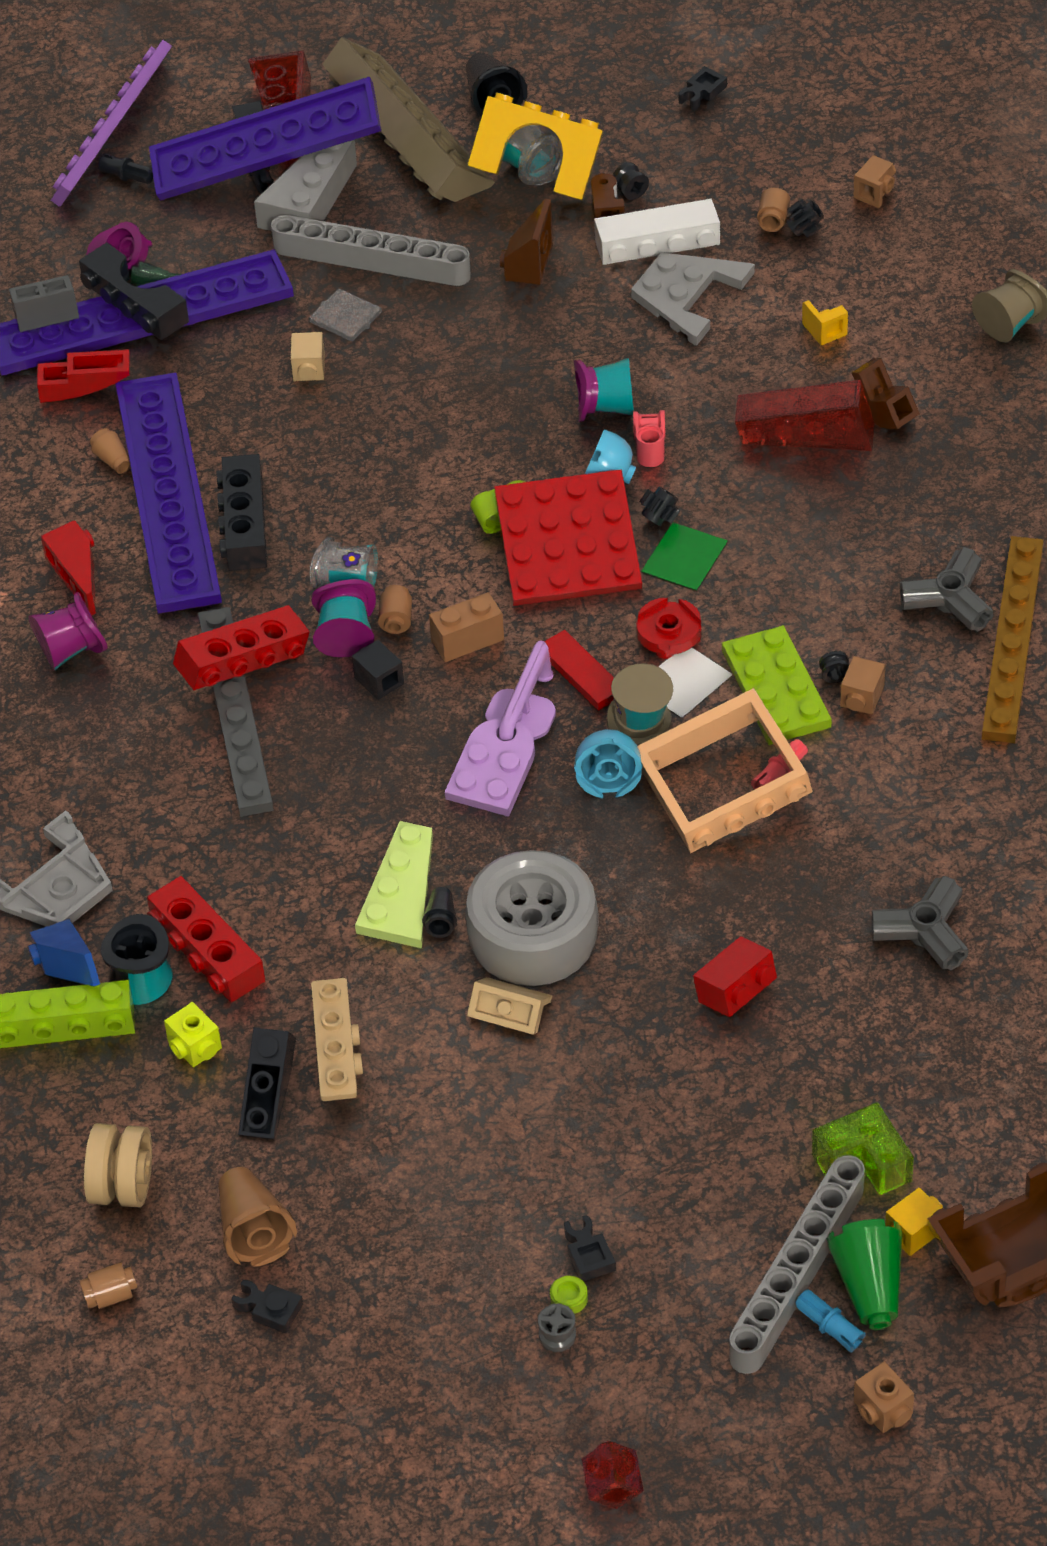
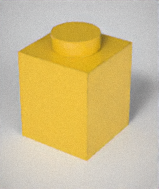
M917 1188L886 1211L885 1226L894 1227L893 1221L899 1223L903 1234L902 1249L911 1256L935 1238L928 1226L927 1218L931 1217L937 1210L942 1209L943 1206L935 1197H929L922 1189Z

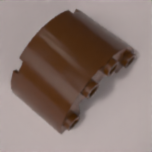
M1040 1163L1026 1173L1025 1194L1015 1199H1005L995 1208L982 1214H972L965 1220L964 1208L961 1203L951 1208L939 1209L931 1217L927 1218L930 1230L975 1298L981 1304L987 1305L990 1301H994L997 1307L1013 1306L1047 1292V1163Z

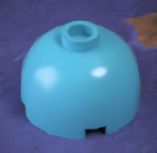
M604 429L585 474L622 469L624 483L629 484L636 469V466L631 465L633 453L630 445L624 438Z
M612 729L595 731L581 742L576 752L574 769L577 782L585 792L599 798H604L602 793L617 792L616 797H620L632 791L641 780L642 775L641 755L637 744L628 735Z

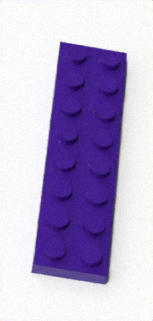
M366 77L149 146L157 197L161 201L382 131L374 85L371 78Z

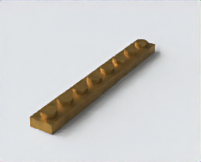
M1011 536L981 740L1007 743L1016 742L1044 539Z

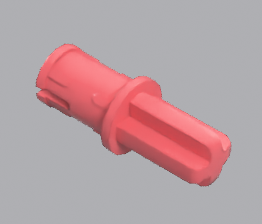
M795 739L790 743L796 756L801 760L808 752L807 746L799 739ZM779 754L777 757L772 756L768 760L766 768L751 781L754 790L791 772L782 756Z

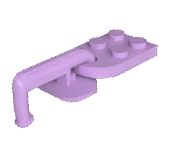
M538 641L534 645L515 690L503 689L493 696L485 713L486 721L473 730L444 792L446 800L510 816L534 761V740L548 734L556 715L555 706L549 699L531 694L537 680L548 682L554 676L551 670L549 648L546 642Z

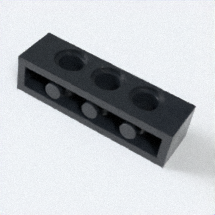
M250 454L221 457L222 470H216L218 489H223V493H217L219 512H224V516H218L220 535H225V539H219L221 558H227L229 571L267 568L263 479L260 455Z

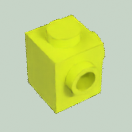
M193 1001L164 1020L167 1040L172 1052L177 1058H184L193 1068L204 1060L211 1059L217 1051L222 1049L218 1026Z

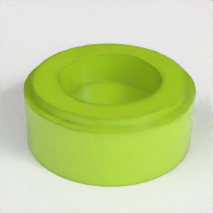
M575 1276L558 1278L550 1288L551 1304L566 1305L574 1314L582 1311L588 1302L586 1284Z

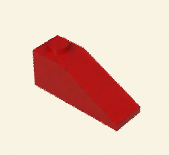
M73 520L41 535L45 559L73 595L77 592L80 593L92 616L96 614L94 560L91 549L94 547V541L87 529L82 530L77 522Z

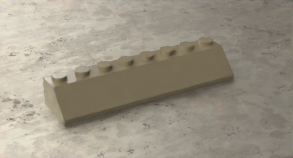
M340 38L322 64L330 73L329 79L341 86L366 77L371 78L382 129L379 133L386 137L384 141L387 145L400 153V160L415 170L413 172L414 176L429 186L427 190L431 195L439 200L446 198L457 202L492 187L494 181L485 171L468 166L470 154L379 53L346 38Z

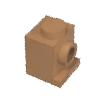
M872 155L854 175L853 198L880 208L882 206V197L891 192L895 183L893 176L896 173V168L893 163Z

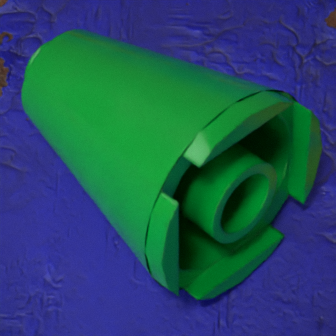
M869 1219L848 1223L842 1226L843 1233L834 1237V1232L832 1231L827 1237L828 1248L859 1320L862 1324L869 1325V1328L873 1330L890 1327L892 1325L891 1321L898 1317L902 1228L895 1221H893L894 1227L885 1226L884 1219Z

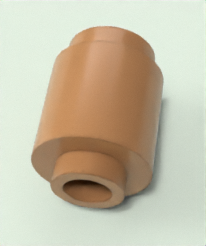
M768 188L761 194L757 220L760 227L765 231L776 232L786 224L790 196L783 189Z
M390 585L384 589L380 596L378 624L382 630L391 634L405 632L411 626L412 597L404 586Z
M121 1262L87 1274L88 1278L79 1280L88 1309L98 1306V1309L133 1298L131 1290L137 1288L131 1267L123 1269Z

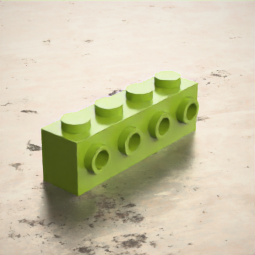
M129 980L103 982L94 987L76 985L0 994V1048L135 1034L134 1004Z

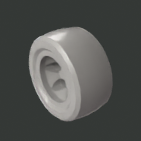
M529 850L499 857L486 865L475 876L468 891L465 921L470 946L478 962L490 974L500 980L516 985L538 986L551 984L567 978L578 971L588 960L596 942L599 913L594 887L588 875L576 863L564 856L551 852ZM518 899L525 901L523 905H515L513 902ZM542 899H550L552 901L547 905L539 903ZM507 917L512 919V921L508 923L503 918Z

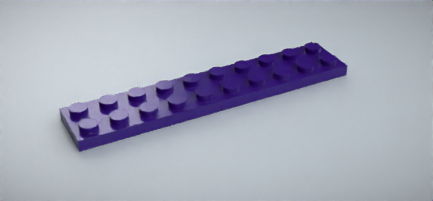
M275 249L136 286L139 288H157L167 285L185 298L189 322L184 326L294 296L292 284ZM101 296L77 302L78 319L23 332L19 331L17 319L0 323V374L3 376L36 367L39 363H51L67 358V353L91 352L153 334L147 333L132 318L125 317L121 310L112 304L106 303Z
M177 373L115 383L157 612L160 614L222 603Z

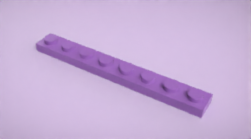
M162 40L156 49L153 46L149 48L142 59L146 64L144 67L141 64L137 65L129 77L133 80L132 84L127 81L117 94L121 100L119 102L116 100L111 102L104 113L108 116L107 120L99 119L91 131L95 134V137L92 139L90 136H87L79 148V151L83 153L81 157L75 154L65 168L69 171V174L66 176L61 173L53 185V188L57 191L50 201L60 207L171 49L172 46L166 41Z

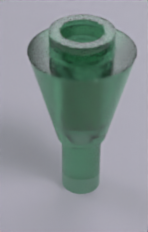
M139 260V266L133 265L131 284L140 286L181 274L169 273L167 270Z

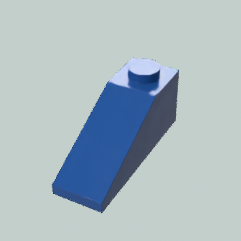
M70 919L30 932L33 944L27 947L34 966L40 964L44 973L48 976L93 987L100 985L92 954Z

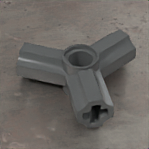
M963 547L961 550H955L946 569L940 572L937 578L900 582L902 609L937 607L945 613H953L970 630H975L976 632L982 630L993 618V609L970 589L981 567L982 558L974 550Z
M943 876L934 879L922 900L915 903L912 908L872 910L873 941L911 940L916 945L925 947L942 969H949L951 971L959 967L963 960L968 957L969 950L948 926L946 921L962 897V888L957 885L954 879Z

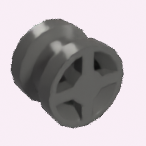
M551 1304L540 1311L538 1328L539 1340L542 1346L549 1351L563 1352L574 1345L576 1340V1322L573 1311L563 1304Z

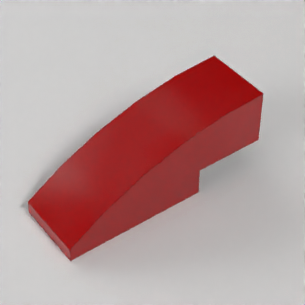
M129 349L67 353V362L39 363L37 387L40 403L81 397L102 390L130 375Z

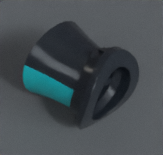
M146 914L130 915L117 922L108 931L101 944L102 959L111 968L109 982L129 980L134 1005L155 1001L168 990L172 982L173 973L170 964L166 960L169 953V940L162 924Z

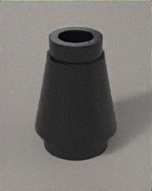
M437 887L432 891L422 919L427 933L433 937H447L457 926L452 892L446 887Z

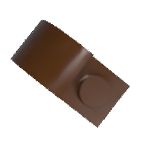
M873 358L852 372L861 395L856 400V403L863 414L879 427L899 429L920 414L909 387L893 386L882 358Z

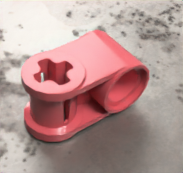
M659 410V413L639 414L638 411H633L634 440H636L637 461L645 467L659 466L665 459V411Z

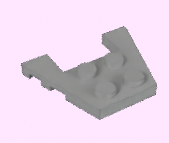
M661 252L631 288V298L656 317L662 316L670 322V327L677 333L682 331L688 336V341L697 346L710 330V320L688 312L713 280L742 290L755 274V264Z
M65 810L43 828L45 837L62 851L15 888H11L0 879V910L46 927L67 919L74 923L113 891L109 878L94 853H91L82 833L74 825L71 815Z

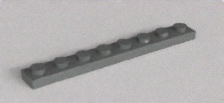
M230 607L198 612L201 633L233 623ZM245 674L241 677H233L218 682L213 686L240 817L274 811Z

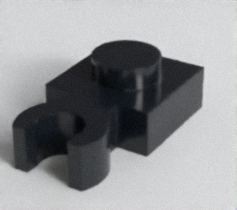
M704 66L687 81V88L680 90L678 94L679 104L690 100V109L696 110L700 107L702 99L710 102L728 86V77Z
M587 1215L582 1216L584 1229L579 1231L572 1229L569 1221L564 1222L565 1237L571 1243L567 1245L568 1255L578 1277L583 1282L616 1271V1262L603 1234L592 1236V1220Z
M242 1280L240 1283L241 1290L249 1294V1296L240 1298L233 1295L231 1298L233 1308L240 1312L252 1311L254 1322L286 1334L303 1306L302 1296L268 1284L263 1292L258 1290L254 1282Z

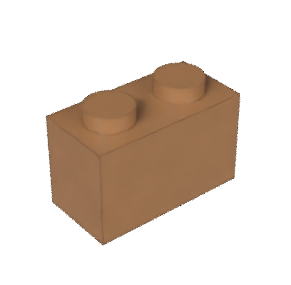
M489 592L429 614L431 641L444 662L504 640L503 613Z

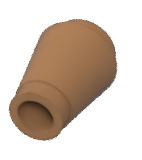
M103 428L91 437L90 445L93 454L118 474H122L130 469L129 455L115 431Z

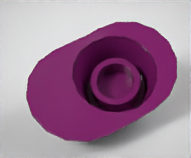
M125 221L95 236L88 246L86 255L107 242L126 256L128 270L140 267L145 262L148 250L153 245L134 223Z

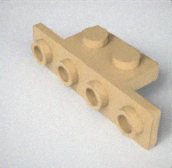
M338 978L313 981L311 986L321 1100L331 1101L357 1097L356 1075L363 1074L361 1053H354V1046L360 1045L359 1025H351L347 979Z

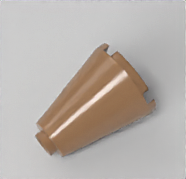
M235 1167L226 1171L221 1176L218 1187L223 1244L227 1255L237 1264L241 1265L240 1261L250 1262L252 1267L263 1266L276 1261L290 1249L288 1243L293 1235L296 1238L297 1229L293 1216L250 1169Z

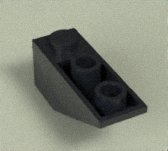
M253 1027L238 1131L240 1136L275 1139L291 1076L296 1037L289 1031Z

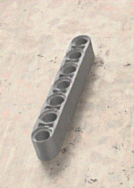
M291 215L278 216L271 222L273 247L280 255L453 286L464 285L471 279L470 253L466 247L461 245Z
M844 1155L832 1163L733 1328L729 1337V1359L731 1366L737 1372L743 1374L754 1373L763 1365L795 1311L797 1298L804 1290L808 1289L830 1252L827 1244L829 1233L833 1231L834 1237L839 1235L842 1231V1226L847 1223L864 1192L865 1178L864 1164L859 1158ZM777 1290H784V1291H787V1292L779 1293V1292H776V1291H777ZM764 1318H765V1319H769V1321L763 1322V1321H759V1319H764ZM748 1347L752 1348V1350L744 1351L741 1350V1348Z

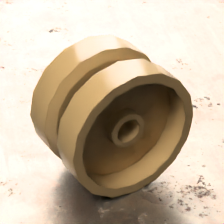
M96 1123L93 1125L87 1142L84 1166V1190L89 1204L108 1205L116 1195L121 1206L139 1208L143 1206L149 1189L152 1167V1139L148 1127L130 1125L120 1134L116 1124Z

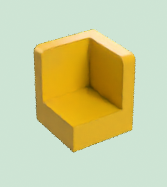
M807 300L802 303V324L822 346L847 335L848 312L842 305L831 310L826 309L819 312Z

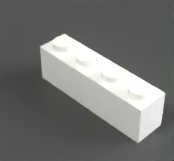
M712 198L594 219L595 243L603 265L657 256L661 252L674 253L720 245V221Z

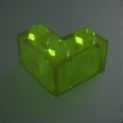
M878 1102L813 1129L812 1156L825 1175L837 1158L851 1155L862 1161L865 1173L879 1195L912 1182L914 1156Z

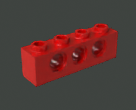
M287 605L179 640L173 665L194 691L206 686H214L218 682L233 677H241L248 672L260 668H268L275 663L299 657L304 654L310 631L292 608Z
M182 876L147 896L149 906L147 915L155 918L162 924L171 946L177 952L181 950L187 956L188 962L195 972H202L207 977L209 985L216 994L222 993L232 1003L265 982L262 959Z

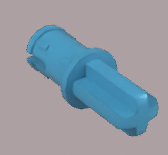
M807 1289L797 1298L795 1302L796 1307L820 1326L819 1331L822 1334L828 1333L850 1353L856 1350L862 1343L861 1339L865 1338L866 1333L842 1316L841 1310L838 1307L833 1309L811 1290Z

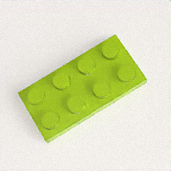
M784 625L722 642V653L742 693L753 688L755 689L786 740L831 728L832 719ZM758 720L757 723L765 737L767 744H773L772 740L770 739L765 729L761 725L760 721Z

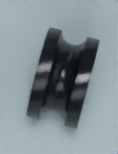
M842 651L828 652L819 661L822 677L829 683L842 682L850 665L848 656Z

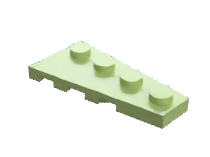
M399 821L355 924L356 934L422 948V919L425 913L428 893V874L430 871L433 841L432 828Z

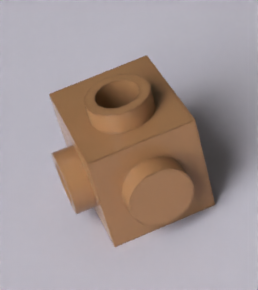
M884 1361L854 1382V1403L858 1406L863 1419L870 1425L874 1423L884 1434L894 1426L901 1427L911 1418L914 1406V1392Z

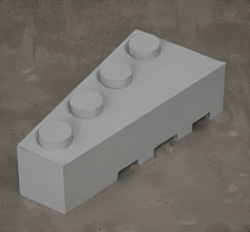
M355 140L301 156L254 201L257 228L272 231L271 222L274 218L281 215L324 221L357 166Z

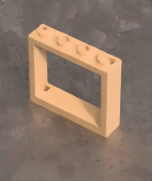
M754 688L638 745L641 755L642 773L690 853L706 845L708 847L714 841L730 833H736L744 826L760 818L768 817L776 810L792 802H797L800 798L813 792L807 771ZM759 720L791 772L689 822L658 770Z

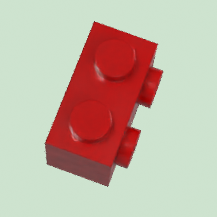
M742 936L693 975L698 1002L729 1018L777 978L772 951Z

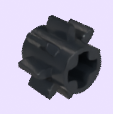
M804 199L798 200L788 208L791 215L786 218L789 228L797 236L804 233L808 238L822 229L819 222L824 219V215L814 201L810 200L806 203Z
M660 486L655 492L647 489L639 501L645 507L641 514L658 526H661L666 520L672 524L680 513L679 508L675 506L679 499Z

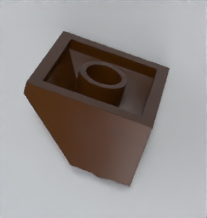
M551 199L543 200L512 235L507 250H502L500 267L504 268L505 281L541 285L553 247Z

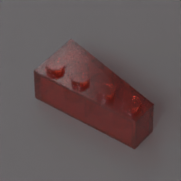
M304 50L247 58L264 110L311 95V74Z
M861 380L738 395L735 424L742 444L872 451L875 424Z

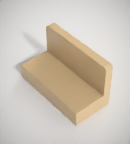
M486 977L474 982L467 1016L534 1035L538 1033L543 1006L551 1003L552 995Z

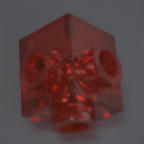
M606 1441L581 1459L589 1500L618 1509L644 1491L636 1450L619 1445L616 1442Z

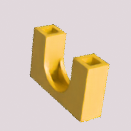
M496 93L495 98L488 96L468 166L498 175L505 149L511 136L519 129L529 125L544 126L558 136L563 148V159L553 191L583 201L603 135V130L598 129L599 123L583 118L581 123L570 121V114L553 110L552 115L540 112L542 106L527 101L524 102V106L512 103L513 97Z

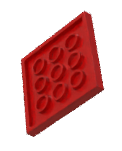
M622 469L494 486L513 606L642 589V578Z

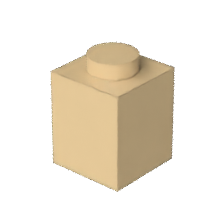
M322 332L292 333L291 366L293 381L324 380L325 351Z

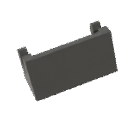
M68 275L9 289L15 319H17L20 332L79 318L74 289Z

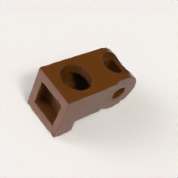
M608 173L595 175L591 179L594 219L624 214V199H617L616 178Z

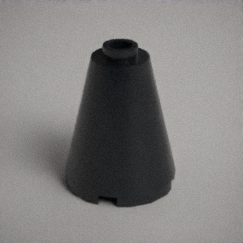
M485 53L474 54L468 59L466 74L471 103L477 114L481 117L487 97L495 98L496 93L513 97L512 103L520 106L523 101H526L528 96L527 84L521 73L516 69Z

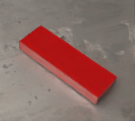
M566 630L544 641L549 648L551 665L598 711L611 704L614 699L611 691L614 677Z

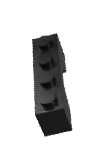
M107 242L79 260L80 279L87 289H92L99 294L106 303L112 304L121 310L125 317L132 318L147 333H152L160 340H163L189 322L186 299L167 285L157 288H139L127 283L130 279L127 258Z

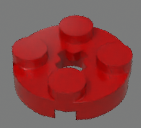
M668 598L652 600L645 604L638 613V620L636 622L637 638L645 648L656 652L659 658L668 659L674 654L689 650L701 640V615L698 609L686 600L679 599V603L668 602ZM666 623L669 626L675 625V627L671 629L663 628V624Z

